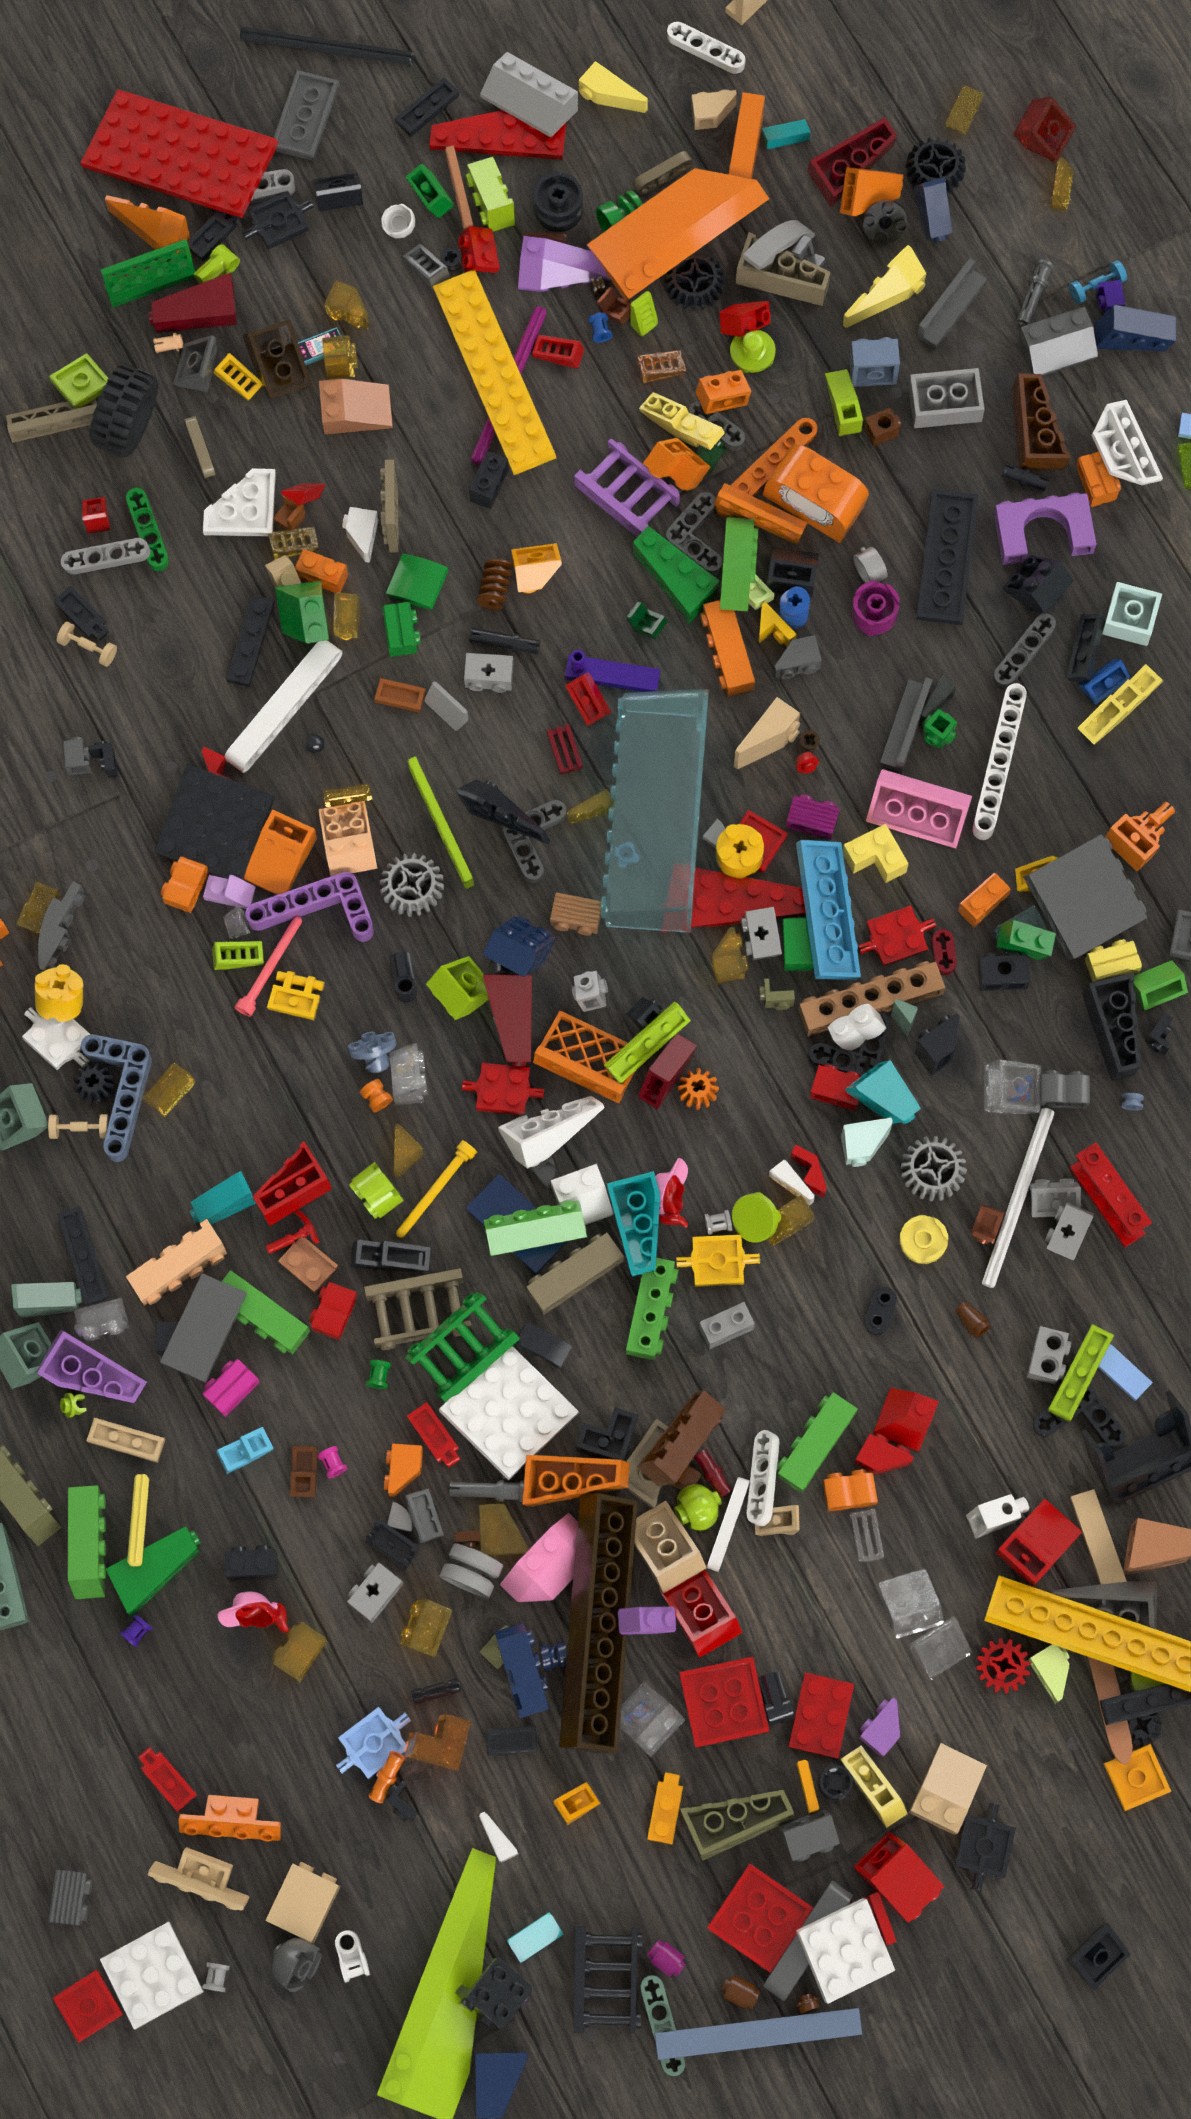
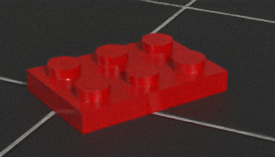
M805 1672L788 1748L838 1759L854 1684Z

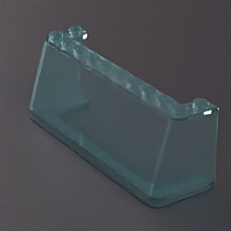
M709 689L624 693L623 698H618L616 733L620 734V740L615 741L614 755H618V763H613L612 777H616V785H611L610 799L615 800L614 807H609L608 821H613L612 829H607V843H611L610 851L605 852V865L609 866L608 874L604 873L603 888H607V895L602 896L601 918H605L606 927L691 933Z

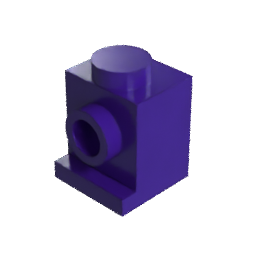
M1121 280L1098 283L1095 295L1096 298L1098 297L1099 309H1103L1104 314L1113 305L1125 307Z

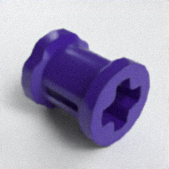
M135 1614L132 1623L125 1631L121 1630L120 1634L133 1646L137 1647L139 1645L138 1641L147 1630L151 1631L152 1627Z

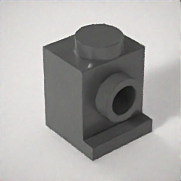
M73 737L70 740L64 741L65 768L68 775L92 773L89 763L90 753L88 747L84 745V739L82 737Z

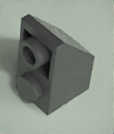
M813 635L791 641L775 665V679H789L794 677L795 674L800 673L813 674L821 669L822 660L816 636Z

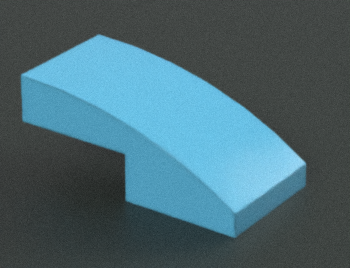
M263 1427L241 1436L239 1440L218 1449L216 1453L228 1474L262 1457L274 1448Z

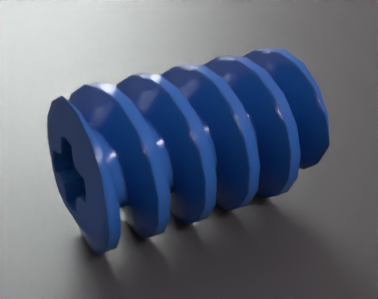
M796 586L781 596L779 616L792 630L803 627L808 620L810 597L807 591Z

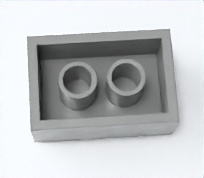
M979 368L910 375L908 389L914 428L982 422L984 403Z

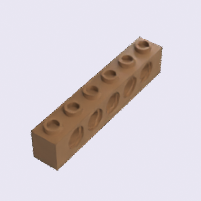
M921 962L915 966L916 968L910 970L902 968L893 972V975L888 977L883 975L876 976L865 984L857 982L849 985L846 990L839 991L835 989L817 999L815 996L804 999L799 1005V1013L807 1036L828 1031V1027L833 1021L843 1016H849L855 1008L863 1004H870L877 1012L886 1013L892 1011L895 999L915 1004L943 995L945 985L937 963ZM918 979L923 985L914 987L910 981ZM896 986L900 992L892 994L887 988ZM873 993L877 996V999L869 1001L865 998V995ZM845 1000H851L855 1004V1006L852 1008H846L843 1006L842 1002ZM828 1007L832 1013L830 1015H823L819 1009Z

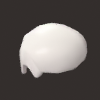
M404 204L390 206L384 211L381 218L383 230L393 238H405L412 233L415 227L414 213Z

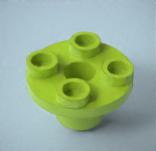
M756 330L748 332L743 338L735 336L732 340L730 356L733 363L743 373L760 372L773 364L776 349L774 341L767 333Z

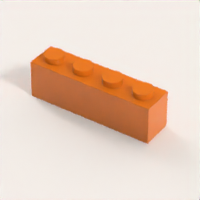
M721 600L703 604V613H700L702 626H707L709 634H706L709 648L713 647L715 655H712L715 669L719 668L721 676H718L721 690L725 689L727 697L753 691L755 679L734 610L720 609Z

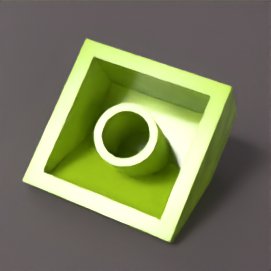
M470 956L441 966L426 983L432 994L438 998L455 1020L471 1014L489 1000L483 980L484 974Z

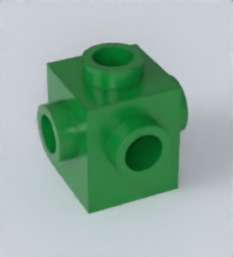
M938 708L933 716L929 715L923 722L922 736L929 745L942 749L945 744L949 745L956 737L957 721Z

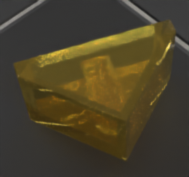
M395 1124L394 1175L395 1177H401L425 1153L423 1147L400 1124Z

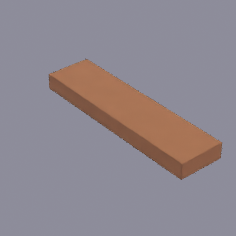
M449 146L445 149L446 160L463 230H465L468 226H473L455 149L454 146Z

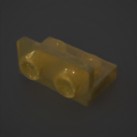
M418 1598L410 1609L411 1617L408 1625L404 1627L401 1633L402 1641L400 1645L430 1657H435L452 1610L430 1600Z

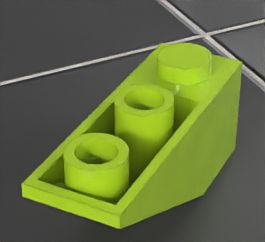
M847 369L825 373L838 435L843 436L861 432L863 418Z

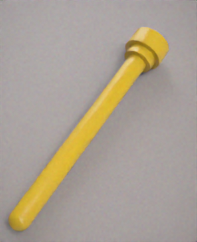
M463 1140L456 1147L455 1158L396 1231L397 1237L403 1238L461 1164L475 1156L477 1151Z

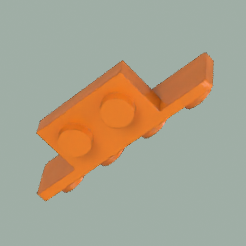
M208 1795L205 1816L180 1814L179 1832L188 1835L199 1834L211 1835L213 1837L223 1836L236 1837L238 1839L280 1841L281 1823L257 1820L259 1799Z

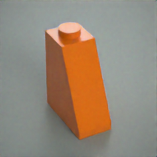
M846 167L840 213L858 216L865 213L866 209L877 201H893L900 198L903 187V175L893 172Z

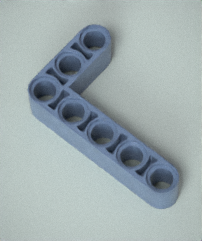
M90 1034L81 1041V1048L85 1057L93 1062L123 1068L103 1146L105 1153L111 1161L120 1162L127 1157L152 1058L144 1045ZM91 1044L99 1045L95 1052L87 1051ZM114 1049L122 1050L121 1055L118 1057H112L111 1052ZM137 1054H145L143 1061H134ZM131 1077H140L136 1084H128V1080ZM126 1099L134 1100L130 1107H123V1101ZM125 1121L128 1123L124 1130L116 1129L119 1122ZM113 1145H122V1148L119 1152H110V1149Z

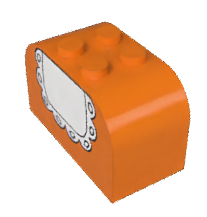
M794 444L789 448L767 481L762 496L801 520L806 521L809 525L838 543H841L863 510L869 492L866 486L852 474L813 450Z

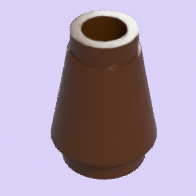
M963 1302L955 1310L971 1336L974 1335L976 1338H979L991 1327L988 1323L989 1319L967 1302Z

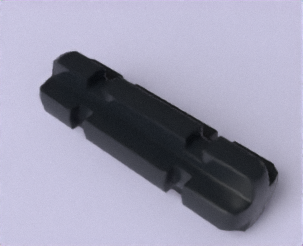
M458 1679L448 1680V1683L441 1682L426 1686L425 1689L418 1688L412 1690L411 1695L413 1702L418 1704L425 1702V1699L429 1701L447 1696V1693H459L461 1687Z

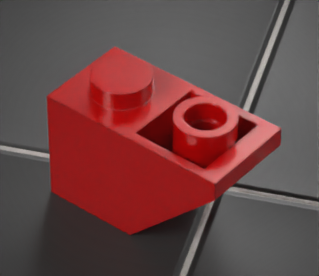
M769 301L734 304L720 311L722 334L743 338L748 332L756 331L770 324Z
M876 1433L875 1436L869 1434L856 1458L855 1464L878 1475L909 1466L914 1457L910 1455L911 1451L900 1445L895 1447L888 1443L889 1440L886 1437Z

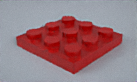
M753 1657L679 1672L695 1748L769 1732Z
M749 1864L707 1929L771 1973L796 1936V1930L801 1928L813 1907Z

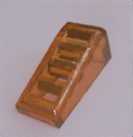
M681 351L637 356V365L643 383L687 373ZM672 359H677L679 367H674ZM664 361H668L670 368H665ZM656 363L660 364L661 369L656 368ZM647 365H651L652 370H648Z

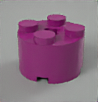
M870 581L861 585L855 593L851 611L852 620L857 628L868 636L879 635L889 631L897 621L899 611L898 593L887 583L882 584L877 583V581Z

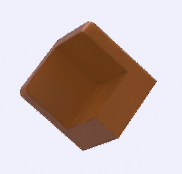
M283 496L284 505L273 520L276 524L293 534L306 517L304 505H297Z

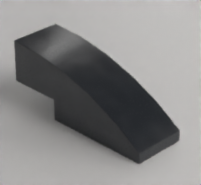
M358 1239L353 1242L351 1267L387 1271L428 1272L431 1247L389 1241L380 1243Z

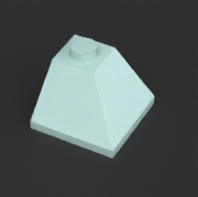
M892 1118L843 1126L841 1141L846 1165L852 1164L853 1167L866 1165V1162L872 1159L890 1133L893 1123Z

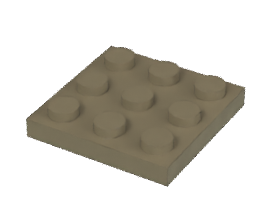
M385 460V468L380 470L382 483L381 526L384 544H388L390 553L399 552L398 484L394 460Z

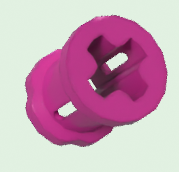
M337 1446L330 1447L317 1455L328 1472L326 1474L328 1479L334 1478L348 1469L347 1465H343L337 1453Z

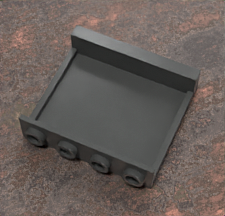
M1102 834L1095 836L1081 846L1023 877L1050 928L1056 933L1055 937L1068 960L1079 957L1147 918L1145 905L1141 900H1137L1134 894L1135 888L1133 883L1124 876L1122 863L1118 858L1114 857L1111 852L1112 845L1110 841L1103 837Z

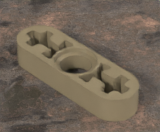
M682 151L638 176L632 185L639 195H644L688 170L692 166L693 160L686 151Z
M196 416L184 419L204 478L216 475Z

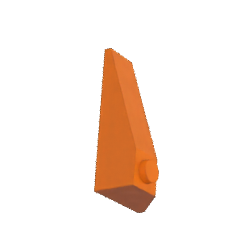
M106 195L105 202L108 211L155 250L184 239L187 242L190 240L185 216L162 207L152 210L144 203H141L139 207L134 206L129 200Z

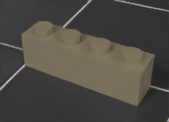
M608 1233L603 1236L597 1234L589 1240L588 1246L583 1249L580 1247L576 1248L568 1255L570 1258L562 1263L561 1261L555 1262L548 1268L549 1272L543 1276L538 1274L528 1281L527 1293L543 1315L624 1262L623 1254Z

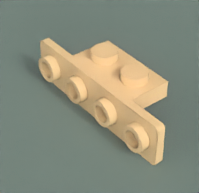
M187 1847L183 1851L178 1869L155 1861L147 1874L157 1882L172 1884L181 1891L196 1893L205 1900L217 1901L225 1904L227 1908L232 1910H243L249 1900L248 1895L226 1888L233 1868L232 1864Z

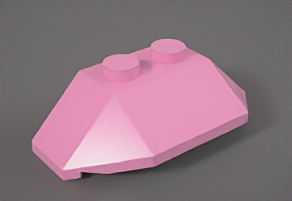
M570 1513L560 1519L515 1564L500 1586L517 1602L554 1600L573 1580L578 1521Z

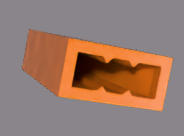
M744 92L742 94L729 175L752 179L763 123L764 95Z

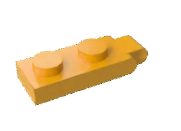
M665 1772L664 1781H658L647 1840L673 1844L683 1786L678 1785L680 1775Z

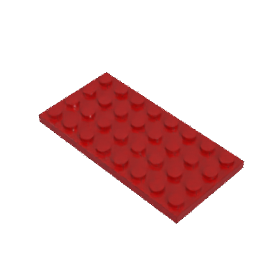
M117 89L80 163L83 168L242 218L279 143L276 138Z

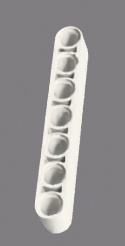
M327 640L317 642L230 746L225 754L226 761L242 773L247 772L338 663L342 656V651Z
M1020 684L1008 686L1004 695L972 832L980 840L989 839L996 825L1026 699V690ZM1017 695L1020 697V700L1014 701L1009 696ZM1012 716L1015 721L1008 722L1004 717ZM1006 737L1010 742L1002 743L999 738ZM994 759H1003L1005 764L998 765L994 762ZM997 780L1000 785L992 786L989 781ZM984 802H993L995 807L988 808L984 805ZM986 823L990 828L983 830L978 824Z

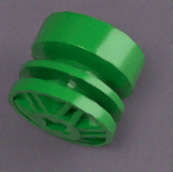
M628 190L623 196H617L616 205L612 201H608L596 208V218L603 233L643 205L635 192Z

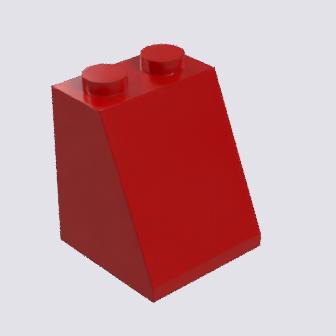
M889 1831L853 1866L857 1873L876 1892H879L881 1898L908 1923L919 1917L922 1909L929 1902L934 1901L945 1887L908 1844Z

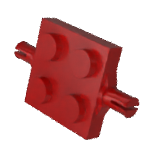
M912 906L868 920L866 925L870 932V941L858 945L859 953L863 954L874 950L884 967L926 952L928 947L924 940V931L936 928V923H934L933 918L920 923L915 917Z
M482 1063L481 1075L477 1082L463 1080L462 1090L476 1091V1111L524 1116L525 1105L529 1097L544 1098V1089L530 1088V1068Z

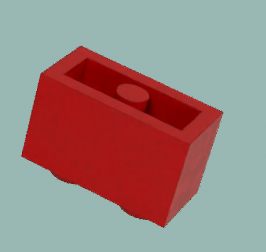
M828 1064L824 1066L819 1065L810 1098L856 1112L859 1101L849 1095L845 1088L859 1079L861 1075L852 1071L844 1073L838 1071L837 1067Z

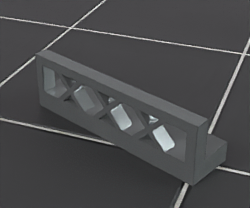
M969 258L919 325L917 338L935 350L986 284L987 278L974 271L976 261Z
M926 677L924 684L908 680L880 761V766L902 773L920 721L921 712L930 692L932 679Z

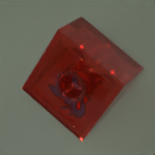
M1053 97L1032 99L1013 135L1025 149L1053 162H1057L1076 125Z

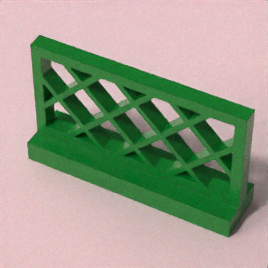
M186 239L101 269L104 287L113 308L194 279V273L196 272Z

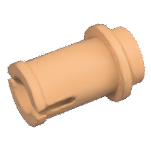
M173 333V336L154 338L156 353L174 349L179 351L180 348H183L181 334Z

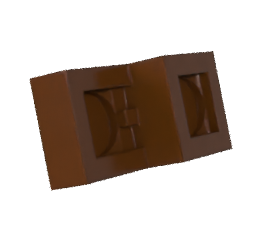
M292 1446L290 1497H315L318 1446Z

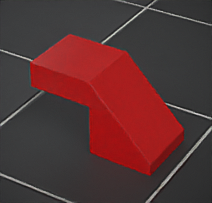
M203 747L202 754L208 771L222 776L221 774L227 765L225 756Z
M795 1145L790 1159L809 1169L803 1182L811 1192L823 1198L827 1187L818 1157Z

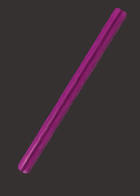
M539 306L534 308L514 356V361L520 374L523 371L546 316V309ZM489 417L471 457V462L478 466L481 465L486 452L489 451L496 434Z

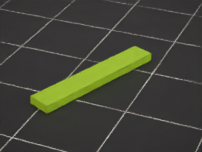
M416 756L408 759L410 773L464 888H470L474 886L473 877Z

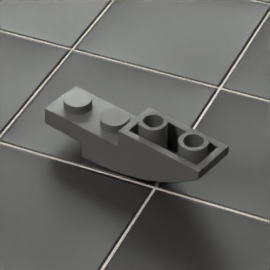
M74 881L62 901L53 897L44 916L38 943V961L41 973L51 968H57L59 963L58 957L62 951L65 952L70 944V936L64 928L70 926L74 910L82 905L85 898L82 886Z

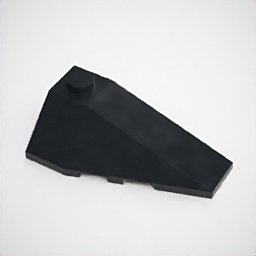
M476 779L458 788L456 791L470 814L549 845L550 839L545 831L506 797L494 783L490 781L484 783Z

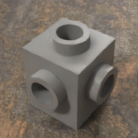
M588 971L574 976L575 986H572V994L583 1012L606 1007L605 993L608 992L606 980L601 979L597 971Z

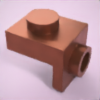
M609 287L597 300L600 311L606 313L609 320L623 326L631 317L632 302L618 297L614 288Z
M981 1204L971 1232V1236L975 1237L974 1240L982 1244L994 1243L1005 1212Z

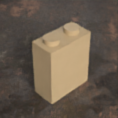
M300 1862L299 1866L292 1864L265 1921L314 1944L340 1886L335 1884L336 1878L326 1873H323L320 1877L312 1873L313 1867Z

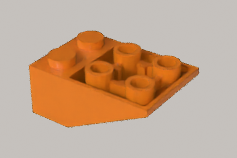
M272 810L260 833L247 866L244 880L276 895L288 892L317 840L315 829Z

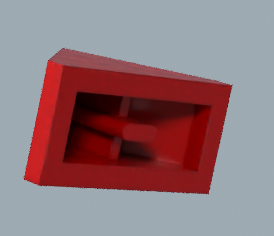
M99 497L82 500V517L87 533L111 530L106 498Z

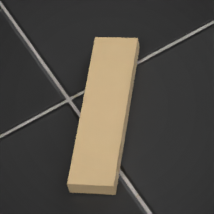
M1095 1490L1071 1496L1070 1500L1099 1583L1127 1582Z

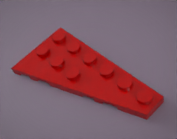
M501 110L432 125L429 146L430 150L445 151L446 147L454 146L455 152L563 160L567 122L552 137H549Z
M674 864L661 933L669 932V930H688L702 926L712 927L741 923V918H745L744 913L746 911L774 907L776 918L806 916L803 889L748 877L732 878L721 872Z

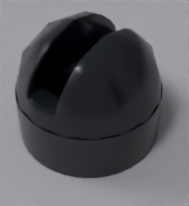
M311 733L306 751L319 753L324 749V740L321 736Z

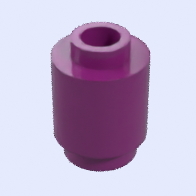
M660 1939L647 1955L651 1959V1963L669 1978L672 1974L677 1977L686 1966L683 1962L685 1956L668 1942L663 1943Z

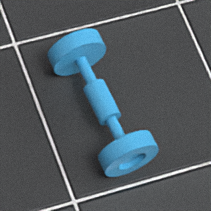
M1118 260L1110 263V274L1106 276L1101 275L1089 281V284L1084 287L1078 281L1070 283L1069 292L1075 303L1081 304L1085 302V291L1096 289L1098 283L1107 282L1111 278H1114L1115 281L1121 280V283L1127 281V273L1122 263Z

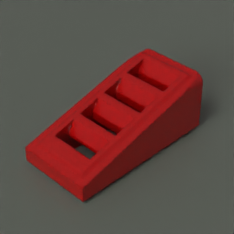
M538 335L532 356L567 367L578 368L584 348L580 341ZM547 343L546 351L542 352L544 344ZM556 346L555 352H554V354H553V353H552L553 347ZM565 348L564 354L561 355L562 349Z

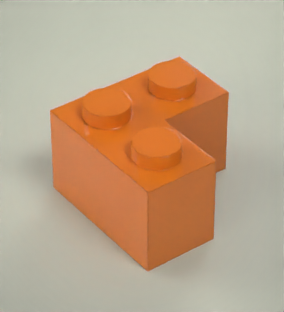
M678 438L657 442L643 463L648 468V472L654 477L663 478L670 476L675 480L674 483L678 488L686 491L695 489L710 469V466Z

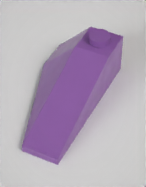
M524 236L518 282L519 290L544 292L548 291V288L560 286L561 288H566L571 284L577 283L589 284L590 277L597 278L600 274L604 281L611 280L589 250L545 238Z

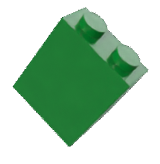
M321 581L275 587L283 634L304 643L329 640Z

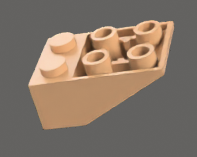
M365 801L319 809L330 876L342 872L356 873L377 869Z

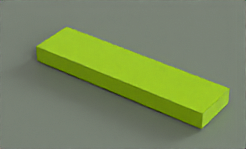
M673 1002L605 1063L604 1066L616 1082L621 1084L691 1020L680 1005Z
M1093 1324L1091 1325L1048 1409L1049 1412L1071 1422L1114 1337L1113 1334Z

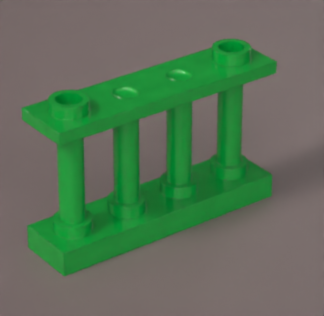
M478 1292L468 1295L463 1300V1305L421 1343L418 1342L412 1345L407 1351L408 1354L404 1357L413 1365L419 1361L439 1385V1390L435 1392V1395L444 1403L451 1397L461 1393L520 1339L514 1331L508 1328L501 1330L481 1306L486 1297ZM472 1312L476 1314L493 1335V1341L488 1346H482L462 1322ZM454 1328L475 1351V1357L469 1363L464 1362L444 1339ZM436 1344L457 1368V1373L451 1379H446L426 1355Z

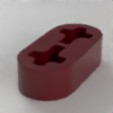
M940 929L932 937L933 960L937 963L941 975H950L954 972L957 962L954 938L950 931ZM940 936H944L945 940H949L946 942L945 949L943 950L941 942H937ZM943 955H946L947 962L952 963L949 964L947 969L944 968V965H940Z

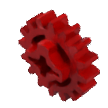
M999 1638L997 1645L990 1641L988 1643L990 1649L988 1650L983 1647L980 1651L984 1656H977L976 1658L981 1663V1665L975 1668L976 1671H982V1675L978 1678L979 1681L986 1679L985 1688L987 1689L991 1685L994 1686V1693L1003 1688L1004 1694H1008L1009 1687L1014 1692L1017 1691V1683L1021 1685L1026 1683L1022 1676L1030 1675V1672L1025 1670V1667L1030 1666L1031 1662L1024 1661L1028 1653H1020L1021 1644L1013 1647L1012 1639H1009L1007 1644H1004L1002 1638ZM1002 1650L1001 1655L998 1657L989 1656L994 1651ZM1012 1653L1017 1657L1019 1665L1014 1663L1011 1657ZM1002 1660L1006 1661V1666L1009 1667L1004 1672H1001L1000 1666L997 1665ZM987 1668L992 1669L995 1675L994 1679L989 1675ZM1009 1675L1017 1676L1013 1681L1004 1683L1005 1677Z

